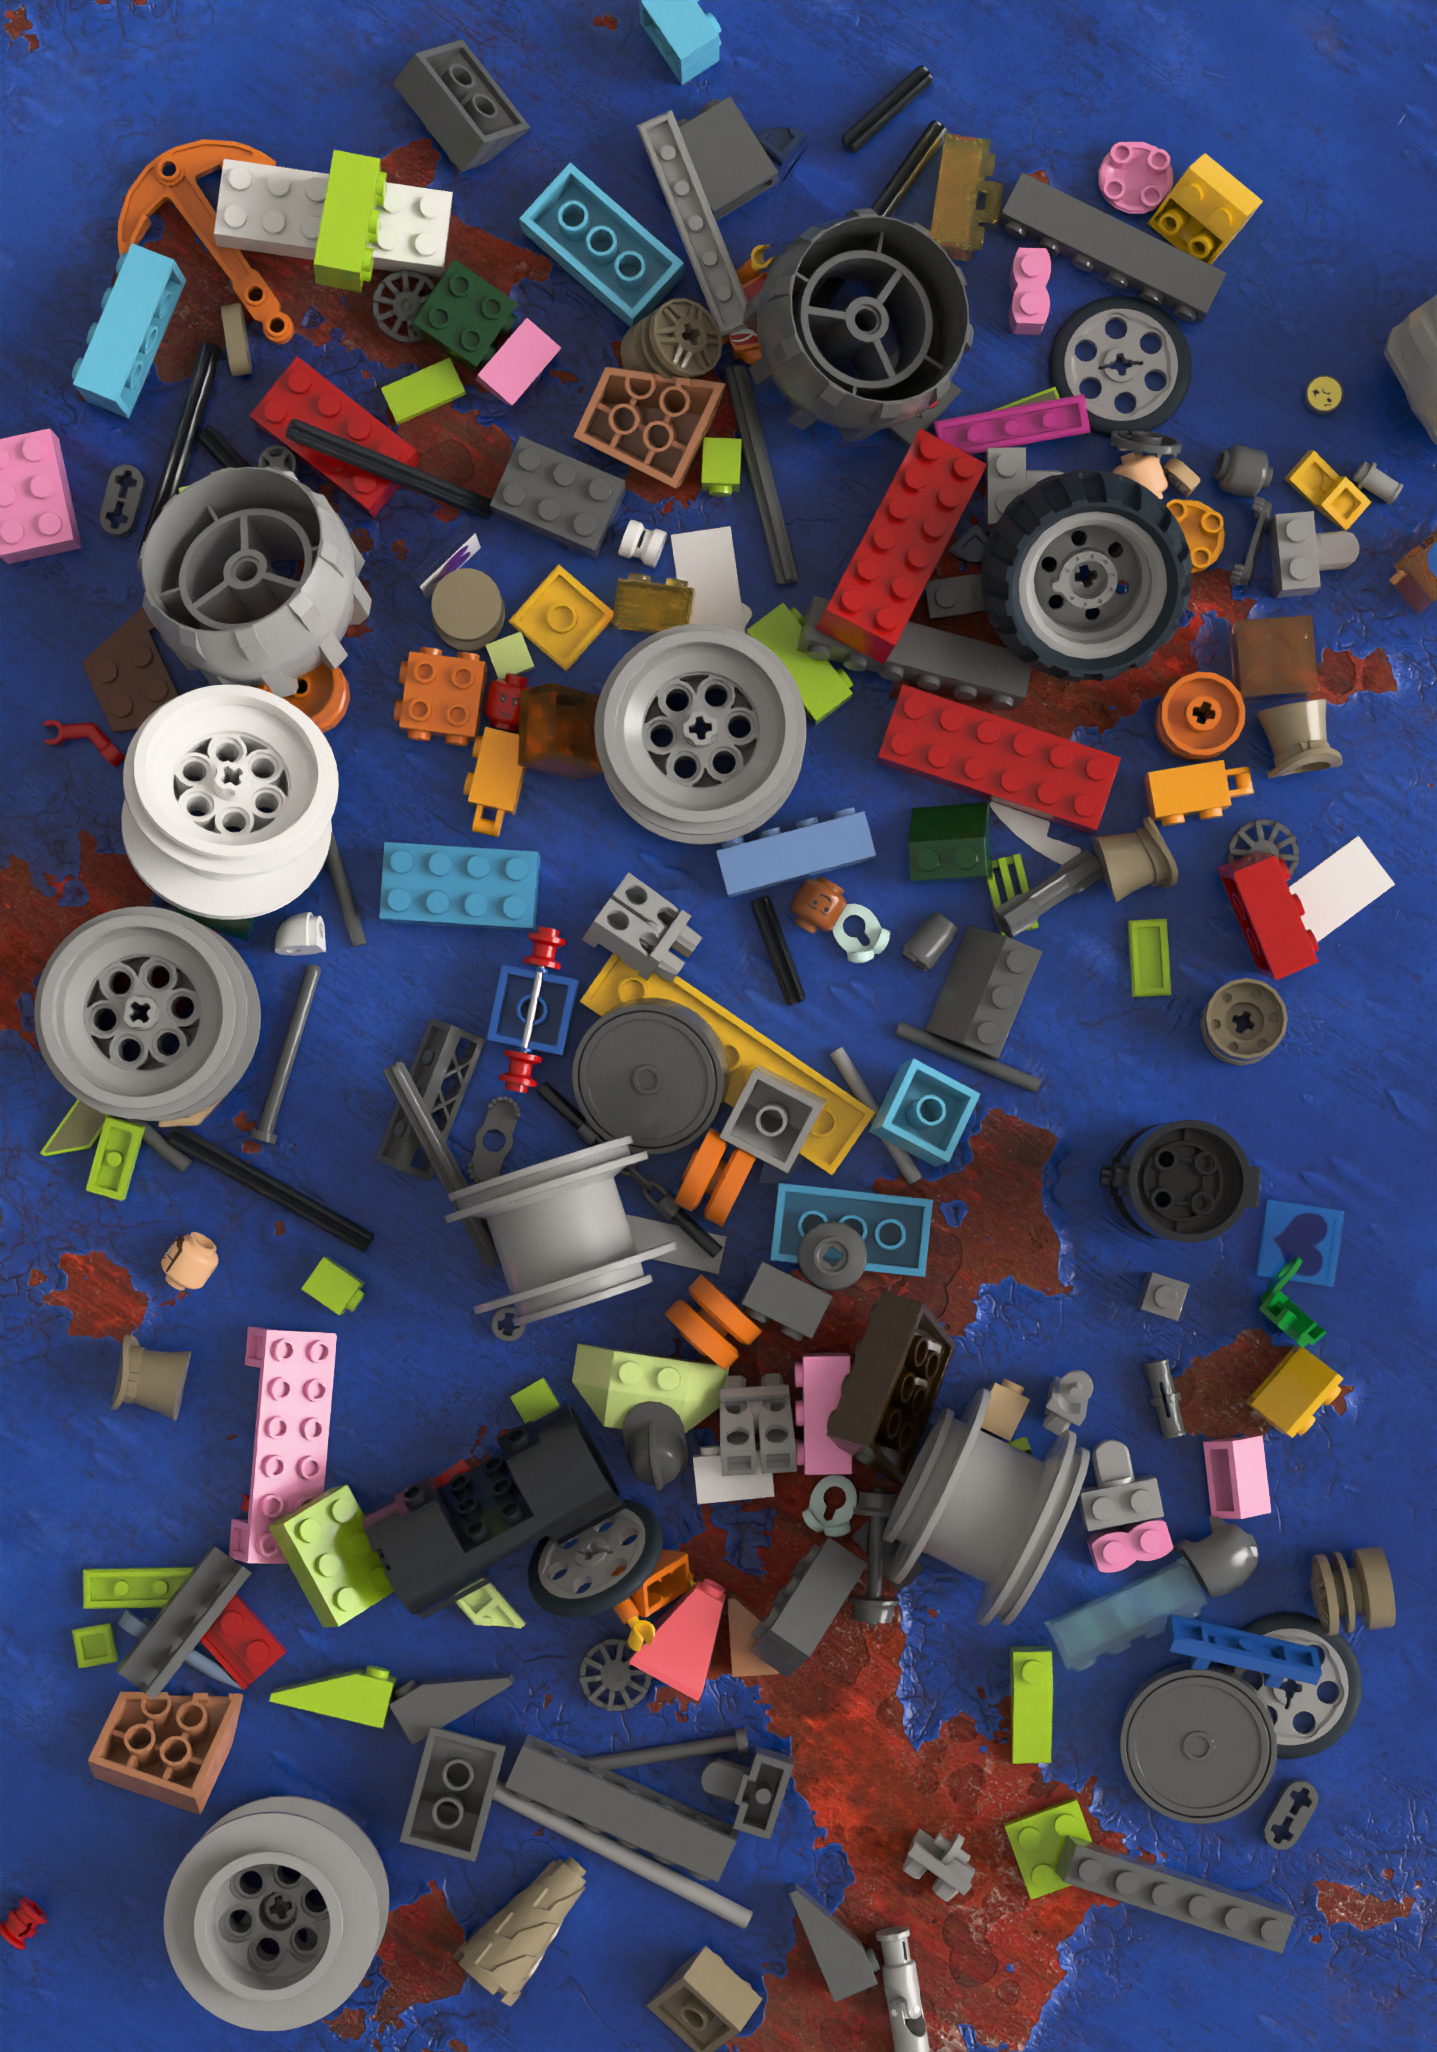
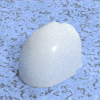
M312 912L290 916L282 922L276 932L275 953L295 956L326 952L323 919L321 916H314Z

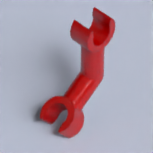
M48 720L43 723L46 728L57 727L59 729V734L55 739L44 740L49 746L58 747L66 740L88 738L114 768L126 758L95 723L62 725L56 720Z

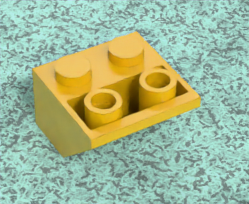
M1204 153L1186 170L1147 224L1177 249L1212 265L1245 226L1263 201Z
M1295 1344L1246 1400V1403L1280 1433L1292 1438L1296 1433L1302 1436L1315 1422L1316 1418L1313 1414L1321 1404L1328 1406L1339 1395L1341 1388L1338 1385L1343 1378L1304 1347Z

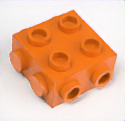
M420 647L419 653L409 651L408 661L401 662L399 683L405 684L403 699H396L394 709V721L399 722V728L402 732L408 733V739L429 742L431 736L446 738V744L463 747L468 746V741L475 742L476 736L479 735L488 670L486 662L479 661L480 655L457 652V658L442 656V650L430 647Z

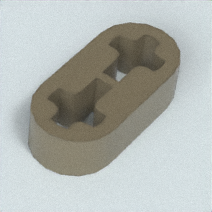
M241 303L222 305L221 314L231 374L233 377L252 374L251 356Z

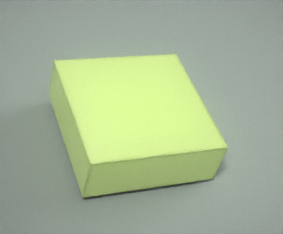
M521 631L486 644L498 679H505L506 673L520 675L535 669Z

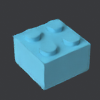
M639 0L640 24L682 85L719 61V46L722 44L719 38L721 28L711 12L706 14L697 3L700 0Z
M913 1058L900 1064L869 1132L935 1167L948 1163L978 1101L980 1093Z

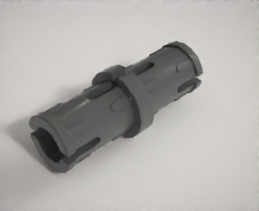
M1169 1359L1145 1363L1153 1394L1150 1402L1151 1406L1156 1407L1162 1430V1439L1186 1435L1178 1403L1181 1400L1180 1392L1175 1391L1169 1368ZM1160 1382L1163 1383V1387H1164V1391H1165L1166 1400H1167V1404H1168V1407H1169L1170 1415H1168V1411H1167V1407H1166V1403H1165V1398H1164V1394H1163V1391H1162V1387H1161V1383H1160Z

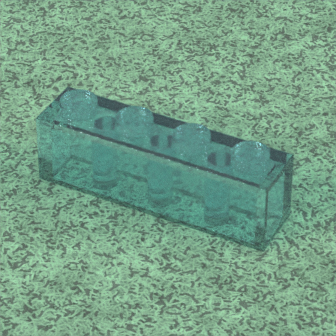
M1182 1557L1044 1622L1066 1669L1069 1670L1074 1667L1076 1671H1081L1094 1665L1097 1662L1095 1657L1107 1651L1114 1655L1132 1646L1130 1640L1143 1634L1146 1638H1151L1166 1630L1165 1624L1170 1614L1192 1619L1202 1613L1200 1607L1208 1603L1189 1562Z

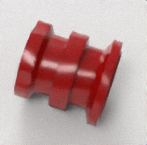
M22 1897L19 1900L20 1906L17 1909L12 1908L7 1913L8 1919L5 1922L0 1920V1934L19 1950L25 1949V1939L27 1937L32 1938L38 1932L37 1926L45 1924L49 1920L47 1914L39 1905L28 1897Z

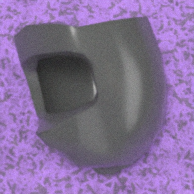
M1209 1516L1210 1536L1199 1542L1181 1539L1173 1544V1548L1177 1555L1182 1554L1188 1567L1206 1594L1214 1598L1228 1594L1243 1585L1255 1570L1259 1553L1257 1543L1252 1534L1245 1533L1236 1524H1228L1218 1517Z

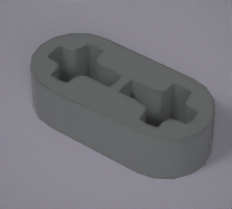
M123 464L112 471L100 512L101 526L109 535L115 538H124L134 532L146 490L144 476L132 465ZM128 474H131L132 479L137 485L136 487H129L126 498H122L124 490L118 482L120 479L125 480ZM120 504L124 505L122 515L128 521L126 524L120 523L118 529H114V524L109 518L110 516H117Z
M1294 1778L1287 1781L1263 1821L1262 1835L1266 1842L1275 1849L1287 1850L1293 1847L1317 1807L1318 1794L1307 1780ZM1303 1788H1306L1304 1794L1309 1798L1306 1804L1299 1802L1294 1811L1291 1812L1290 1810L1294 1804V1800L1290 1796L1293 1790L1300 1792ZM1289 1816L1290 1818L1285 1826L1290 1832L1286 1838L1280 1836L1277 1840H1274L1275 1834L1271 1827L1274 1824L1282 1825L1285 1818Z

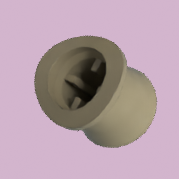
M473 568L454 570L445 575L434 589L431 601L433 623L438 635L447 645L458 651L474 652L485 648L486 644L492 643L500 634L505 621V605L496 583L488 575Z
M1327 699L1276 706L1256 714L1275 756L1273 758L1275 767L1267 772L1268 779L1294 773L1337 768L1343 764L1341 754L1337 750L1330 748V744L1327 742Z
M1150 816L1143 818L1145 827L1137 828L1135 832L1093 836L1094 853L1102 866L1103 878L1115 903L1148 884H1151L1152 887L1159 885L1161 888L1166 889L1175 886L1178 881V869L1175 860L1154 820Z
M126 1334L123 1339L118 1376L110 1410H117L122 1402L130 1405L133 1402L176 1421L181 1407L192 1351L146 1350V1348L140 1347L136 1337Z

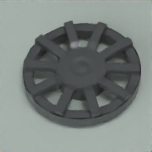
M401 270L390 274L377 286L372 298V315L378 328L390 339L401 343H415L424 340L420 335L414 336V331L408 327L430 295L428 294L421 298L418 296L423 285L425 284L431 292L436 286L427 276L415 271ZM408 277L419 280L413 292L409 291ZM402 278L403 292L400 293L391 281ZM385 286L394 294V299L380 296ZM379 302L391 305V310L380 315ZM394 316L397 320L390 330L382 320ZM402 323H407L408 336H401L396 333Z
M1115 430L1111 433L1110 445L1117 446L1119 451L1134 450L1135 455H1141L1146 452L1156 458H1161L1162 454L1177 457V454L1181 453L1182 441L1168 435L1149 431H1133L1132 435H1128V431Z
M1256 819L1243 824L1235 831L1228 844L1227 863L1235 861L1234 855L1246 856L1259 850L1274 854L1277 859L1282 858L1283 860L1291 861L1288 870L1290 877H1292L1299 862V848L1296 837L1286 826L1270 819ZM1262 825L1273 826L1267 840L1264 839ZM1256 827L1258 839L1255 841L1245 834L1248 829ZM1280 830L1287 838L1275 845L1273 842ZM1240 837L1249 845L1247 850L1235 849ZM1288 844L1291 845L1292 855L1279 854V849Z
M608 1638L596 1643L585 1654L580 1666V1684L584 1694L594 1705L606 1711H624L633 1708L645 1697L651 1684V1675L640 1669L631 1670V1664H629L631 1657L626 1661L621 1659L623 1647L630 1648L627 1639ZM618 1645L616 1658H610L606 1646ZM599 1649L606 1661L603 1665L591 1659V1656ZM589 1664L600 1670V1674L586 1676L587 1665ZM645 1674L644 1686L630 1680L631 1676ZM601 1680L602 1685L592 1693L587 1682ZM627 1685L640 1692L632 1700L625 1689ZM606 1688L610 1690L608 1703L597 1698ZM620 1690L625 1703L613 1704L615 1692Z

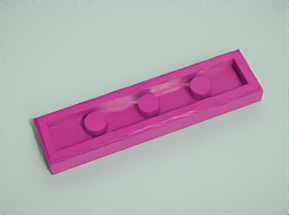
M1085 394L934 422L937 438L967 454L985 452L987 448H1007L1090 433Z

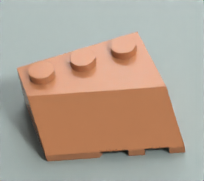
M605 367L573 437L674 488H678L683 485L703 443V437L706 436L712 424L726 383L678 376L664 378L656 373Z
M120 1691L88 1759V1764L94 1778L201 1815L232 1747L243 1694L229 1693V1696H208V1693H193V1696L168 1695L167 1692H160L156 1699L153 1700L144 1692Z

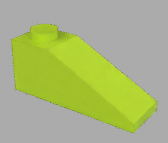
M1048 1645L1009 1646L1012 1764L1051 1763L1052 1651Z
M367 1665L366 1670L356 1669L276 1688L271 1693L269 1701L383 1729L387 1722L390 1710L389 1704L392 1701L397 1677L389 1676L390 1670L386 1668Z

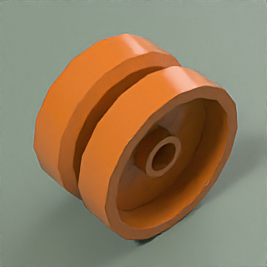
M321 663L312 671L297 678L299 688L295 694L282 698L306 714L323 734L336 727L345 716L350 702L349 682L339 666L336 669H329ZM267 685L257 686L258 689L272 693ZM302 688L307 689L304 693L299 694Z
M1195 672L1181 677L1162 696L1155 713V729L1160 742L1172 755L1184 761L1204 762L1218 757L1238 739L1245 724V705L1240 692L1228 679L1210 672ZM1195 712L1201 713L1205 718V722L1203 724L1196 722L1198 716H1193L1192 714Z
M710 1128L700 1149H695L681 1178L684 1182L674 1204L691 1212L697 1209L706 1192L712 1196L704 1210L705 1219L723 1227L756 1156L735 1147L728 1163L722 1161L721 1158L729 1143L719 1138L721 1133Z
M700 1274L688 1287L689 1295L702 1307L699 1312L685 1300L677 1299L664 1314L681 1330L680 1334L704 1357L708 1356L726 1371L739 1355L736 1347L725 1336L730 1333L740 1343L750 1345L762 1330L703 1274Z

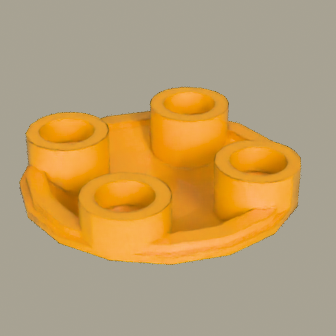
M1186 499L1171 500L1166 506L1177 519L1185 535L1192 562L1191 573L1205 570L1217 560L1224 548L1225 532L1223 517L1220 513L1213 511L1212 508L1199 501Z

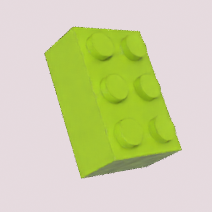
M339 150L333 151L313 263L316 284L361 292L363 281H371L374 259L373 248H369L370 243L377 244L381 223L379 221L380 211L376 210V206L384 207L387 191V173L381 172L380 158Z
M348 1485L331 1487L268 1526L323 1628L339 1627L395 1592L384 1574L386 1570L379 1559L377 1551L373 1552L361 1520L363 1512Z

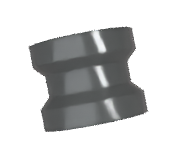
M274 445L262 452L258 461V468L279 467L292 471L298 479L300 467L289 449Z

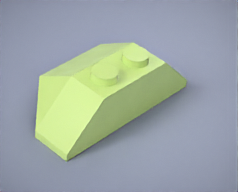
M578 1343L572 1382L605 1427L623 1429V1421L627 1413L636 1405L651 1401L661 1402L672 1407L680 1416L684 1431L687 1433L720 1407L719 1389L724 1388L729 1368L725 1371L715 1363Z

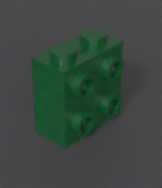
M454 259L408 328L472 371L478 364L485 367L497 349L492 345L499 332L505 336L517 319V316L512 312L518 303Z

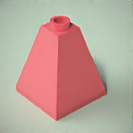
M704 1579L703 1582L698 1580L653 1623L655 1635L651 1645L648 1646L643 1639L640 1651L633 1652L629 1664L698 1701L702 1695L709 1672L726 1595L723 1594L725 1589L713 1580Z

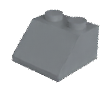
M758 1065L754 1068L719 1138L789 1173L827 1100Z

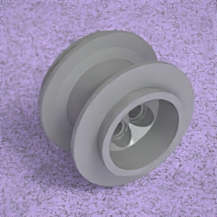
M701 623L675 626L660 631L638 643L625 654L612 670L603 686L597 704L594 731L597 755L607 785L618 804L632 819L648 831L671 841L684 844L709 845L740 838L754 831L774 816L791 794L801 770L807 728L804 704L798 686L787 667L775 653L757 639L741 631L716 624ZM711 689L724 691L727 695V701L719 707L710 706L705 700V695ZM675 693L685 695L689 701L688 706L682 711H672L666 704L667 699ZM738 719L744 720L750 725L751 730L746 737L736 738L729 733L728 727L730 723ZM697 722H703L705 728L712 729V731L706 732L705 739L699 740L696 733L689 732L695 730ZM658 729H667L673 734V740L666 747H657L652 743L651 736ZM728 755L734 760L735 767L730 773L721 774L714 769L713 762L718 756ZM685 759L691 760L697 767L695 774L686 779L680 778L674 772L675 765Z
M138 906L112 910L98 915L79 926L62 941L48 960L41 975L35 998L34 1019L38 1043L48 1067L64 1088L78 1100L100 1112L117 1117L144 1121H168L188 1117L205 1110L221 1100L239 1082L248 1069L258 1044L261 1029V1007L258 990L247 964L235 948L221 935L180 913L162 908ZM164 967L168 970L170 979L165 987L157 989L152 983V975L157 969ZM126 973L131 979V986L126 993L119 995L114 990V984ZM190 998L194 1004V1011L189 1018L180 1019L176 1013V1006L181 999ZM139 1005L151 1008L147 1012V1016L150 1018L147 1022L140 1019L136 1020V1017L139 1015L137 1009ZM112 1010L117 1018L116 1024L111 1030L104 1031L103 1012ZM175 1034L180 1042L179 1049L175 1054L167 1056L162 1050V1041L166 1036ZM136 1040L140 1045L141 1052L136 1060L129 1062L124 1057L123 1049L127 1042Z
M631 1135L532 1165L447 1194L450 1202L456 1201L459 1211L444 1216L446 1224L468 1217L487 1219L510 1291L509 1294L473 1306L475 1314L514 1304L517 1317L512 1318L514 1326H519L582 1307L653 1282L651 1274H644L641 1262L678 1248L676 1241H672L637 1252L614 1177L626 1166L649 1159L647 1151L631 1155L628 1145L633 1143Z
M980 1388L959 1420L954 1418V1411L947 1407L939 1415L908 1473L904 1486L901 1488L888 1519L883 1540L890 1543L895 1539L901 1541L891 1568L890 1581L900 1584L912 1569L921 1552L984 1582L975 1611V1623L987 1626L997 1615V1622L1008 1626L1014 1621L1028 1601L1059 1543L1081 1491L1089 1465L1090 1452L1083 1447L1075 1450L1076 1433L1068 1429L1059 1435L1043 1460L981 1431L980 1428L988 1409L991 1392L985 1388Z
M283 1795L257 1799L233 1809L212 1825L186 1855L178 1867L167 1893L164 1909V1937L171 1964L179 1980L190 1995L206 2010L216 2017L242 2028L258 2031H284L311 2024L337 2009L356 1990L382 1942L387 1926L390 1904L389 1886L383 1862L370 1838L350 1817L326 1803L301 1796ZM282 1866L300 1872L301 1875L297 1878H289L283 1873ZM255 1871L260 1874L263 1881L260 1888L249 1887L244 1880V1873ZM318 1889L326 1905H314L310 1901L309 1891ZM280 1896H282L284 1902H291L287 1911L284 1910L283 1906L275 1905ZM238 1909L246 1910L252 1917V1924L241 1926L236 1923L234 1911ZM305 1927L311 1928L316 1932L318 1941L315 1944H305L299 1938V1930ZM264 1938L276 1940L280 1947L279 1953H266L261 1947V1940Z

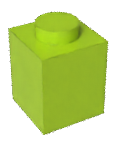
M703 437L701 483L702 490L709 491V495L730 497L732 492H740L742 439Z
M328 1256L322 1258L301 1288L338 1315L344 1314L346 1310L353 1312L365 1296V1293L360 1290L365 1282Z

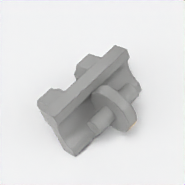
M1071 1370L1066 1372L1062 1378L1054 1377L1048 1392L1045 1409L1047 1416L1042 1425L1044 1428L1059 1436L1069 1428L1071 1423L1080 1427L1086 1417L1088 1399L1093 1392V1381L1086 1372Z
M920 1828L912 1838L908 1855L902 1868L904 1872L914 1879H920L927 1869L937 1875L938 1878L934 1881L932 1889L937 1896L946 1902L959 1892L965 1895L972 1886L970 1882L976 1871L974 1867L967 1863L971 1856L960 1849L965 1840L962 1835L957 1833L949 1841L939 1833L934 1839Z

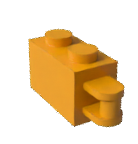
M485 727L483 736H476L472 757L478 758L475 772H468L463 794L469 795V804L477 807L472 832L499 837L504 815L510 814L515 816L532 746L530 737ZM484 809L497 811L495 821L482 818Z
M1224 760L1148 772L1144 776L1150 817L1154 821L1161 820L1162 826L1184 823V816L1199 814L1200 820L1223 816L1222 810L1232 805L1231 798L1254 793L1250 768L1240 767L1225 770ZM1235 776L1237 789L1229 791L1227 778Z

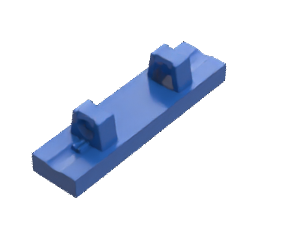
M1170 1614L1165 1625L1169 1651L1188 1655L1191 1659V1669L1207 1670L1210 1662L1214 1661L1262 1672L1264 1685L1277 1689L1282 1684L1284 1678L1317 1685L1322 1675L1317 1648L1172 1614Z

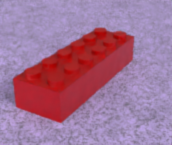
M919 429L815 629L884 665L902 634L987 464L932 434Z
M902 684L876 762L1093 835L1098 829L1121 757Z

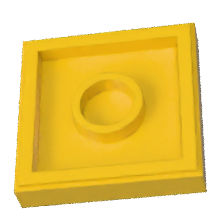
M558 564L511 617L509 623L519 632L521 631L522 635L567 672L615 618L616 613Z

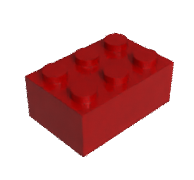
M1258 850L1216 868L1259 974L1273 980H1278L1318 963L1315 954L1319 950L1318 942L1311 929L1306 930L1300 916L1305 915V911L1296 893L1292 895L1286 881L1291 879L1287 865L1282 858L1277 859L1274 854Z

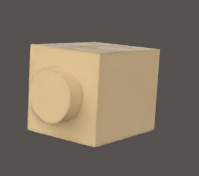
M1006 1378L1003 1379L1001 1384L992 1381L988 1389L991 1392V1397L981 1428L1011 1441L1030 1401L1029 1398L1022 1395L1025 1388Z

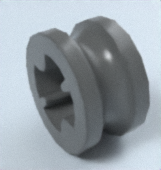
M502 1307L493 1316L491 1323L492 1331L496 1337L503 1341H515L524 1333L526 1324L515 1327L510 1335L504 1334V1328L499 1329L498 1320H504L506 1313L514 1314L515 1318L517 1313L515 1307Z

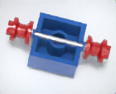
M537 926L536 933L528 932L527 938L534 943L532 955L523 957L522 963L536 966L533 967V970L503 964L501 966L486 1040L492 1043L517 1047L516 1050L520 1051L504 1050L503 1056L509 1059L510 1063L508 1072L499 1074L498 1080L506 1082L504 1088L506 1090L527 1094L528 1086L536 1088L537 1081L530 1076L532 1066L541 1063L542 1057L527 1054V1052L537 1051L565 1057L580 982L578 979L548 974L547 969L560 970L561 964L555 960L556 949L565 946L566 943L565 939L559 938L560 931L556 929Z

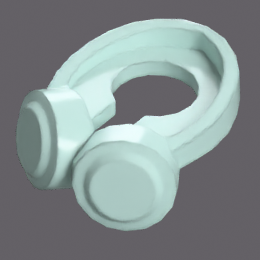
M847 904L833 927L836 941L847 952L848 961L853 963H864L873 959L874 954H880L886 948L890 939V931L880 926L877 918L869 909L858 904ZM857 915L864 920V933L870 939L869 946H862L857 937H850L844 932L843 923L847 917Z
M830 1475L823 1478L811 1494L809 1507L802 1513L808 1527L816 1532L824 1531L825 1535L830 1537H841L851 1531L849 1520L854 1514L853 1507L857 1505V1494L854 1485L842 1475ZM830 1487H840L846 1494V1502L842 1507L835 1510L831 1520L826 1521L823 1516L827 1507L823 1499L824 1493Z

